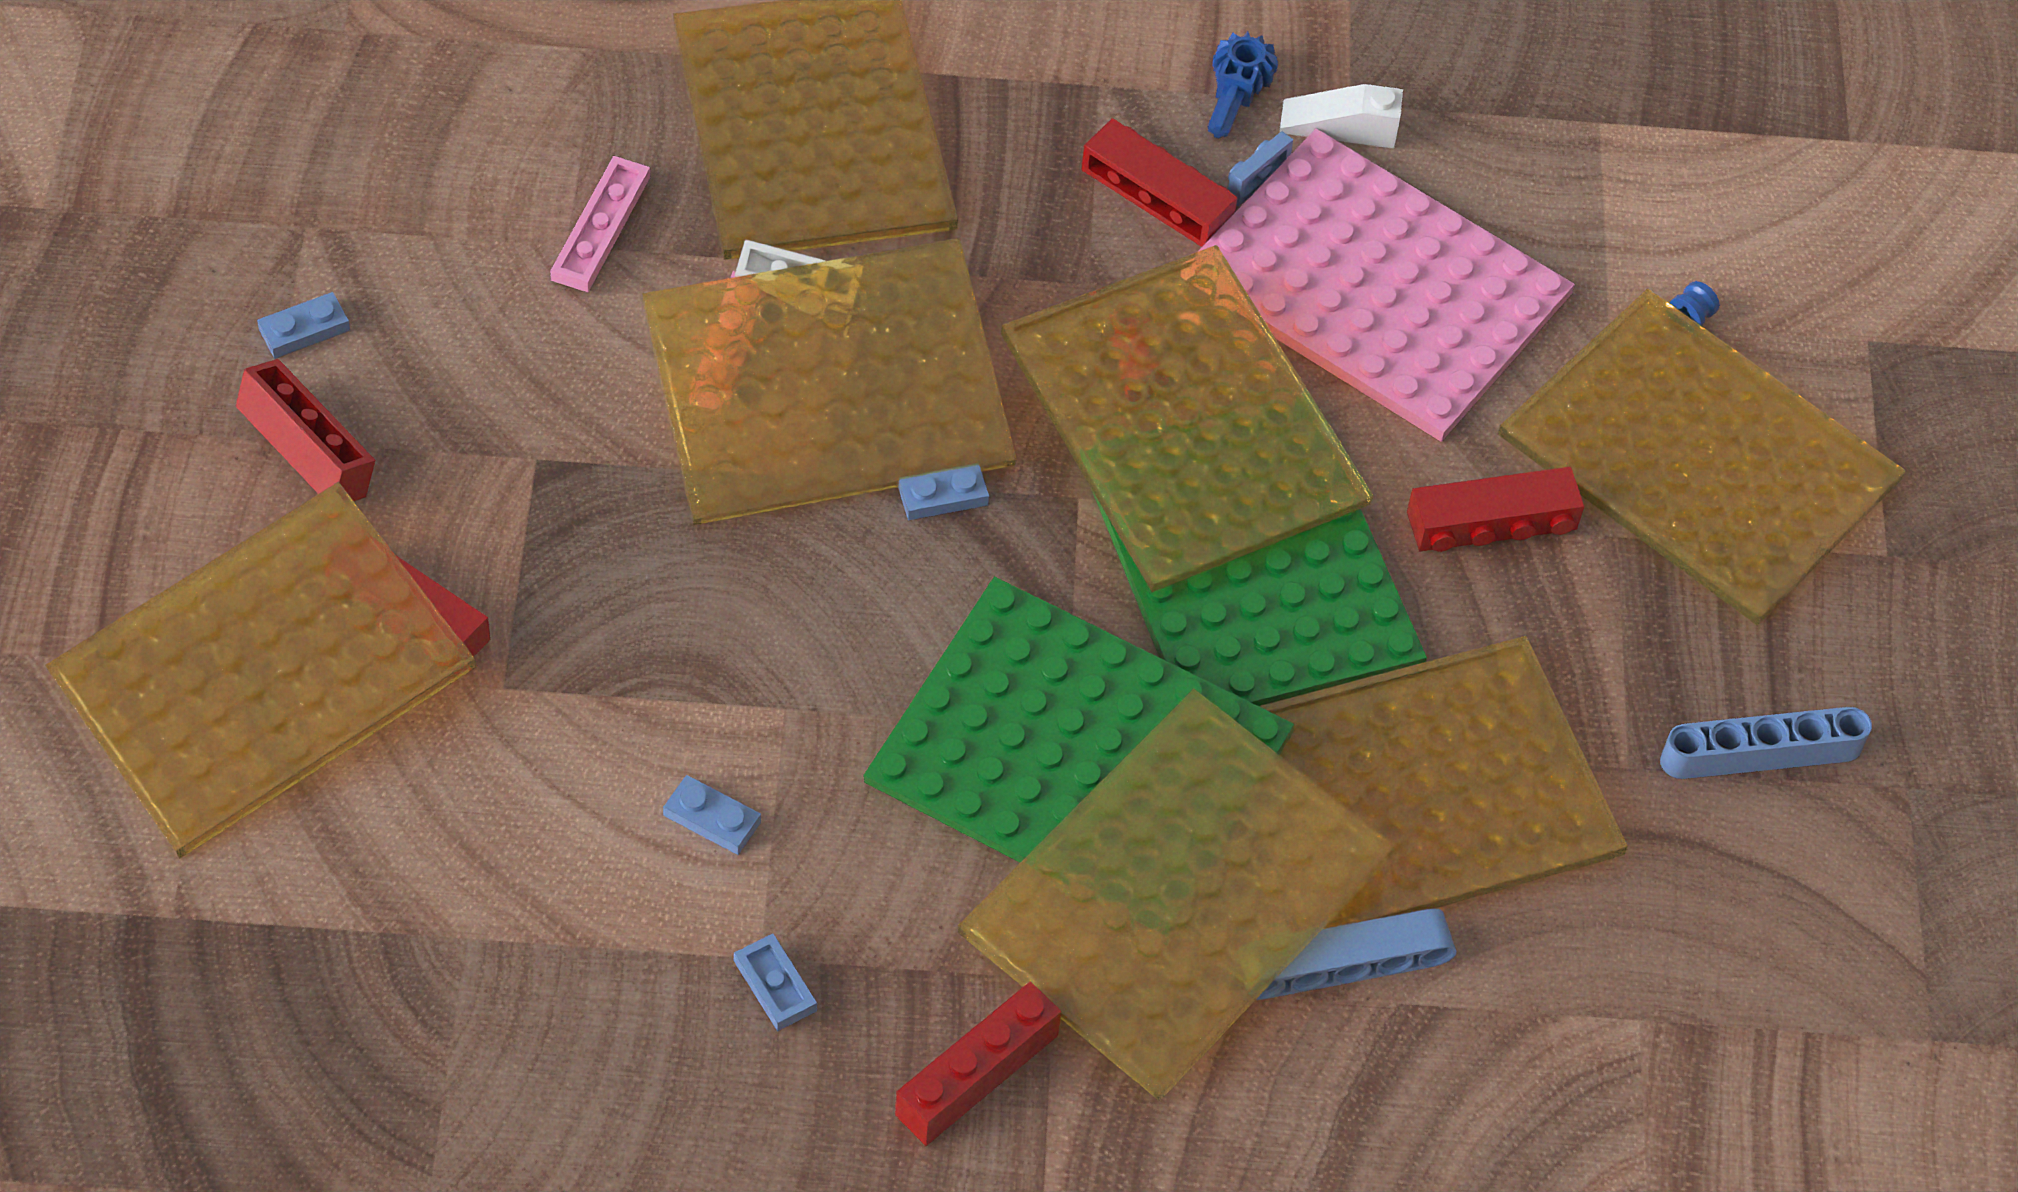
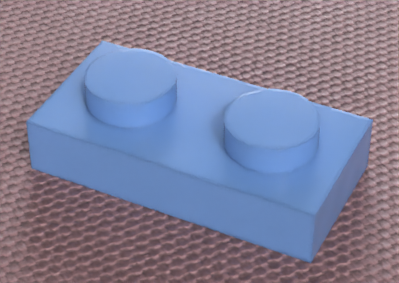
M1283 131L1270 141H1263L1251 157L1244 162L1239 161L1229 172L1228 189L1237 196V206L1246 201L1291 155L1294 139Z
M333 292L257 320L259 331L274 359L350 331L349 320Z
M979 463L900 477L898 480V488L908 520L988 506L989 494Z
M688 775L684 777L663 806V816L739 855L761 824V813Z
M770 934L734 952L735 964L777 1031L817 1012L816 1000L774 934Z

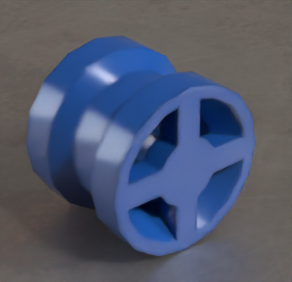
M1693 281L1684 288L1683 294L1677 295L1670 301L1668 308L1672 319L1677 325L1688 331H1696L1704 324L1705 318H1710L1719 310L1720 304L1716 293L1711 287L1700 281Z

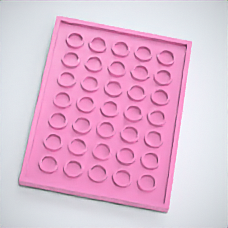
M1317 128L1181 268L1179 278L1440 442L1445 439L1570 297L1575 285Z

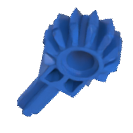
M1247 31L1243 37H1239L1232 32L1228 40H1221L1217 46L1212 66L1214 67L1213 71L1216 72L1215 76L1218 83L1216 98L1219 99L1207 126L1208 131L1214 134L1215 138L1227 137L1240 106L1249 107L1254 94L1258 95L1262 87H1270V84L1273 82L1274 74L1277 72L1278 60L1277 56H1275L1274 44H1265L1263 35L1253 38Z

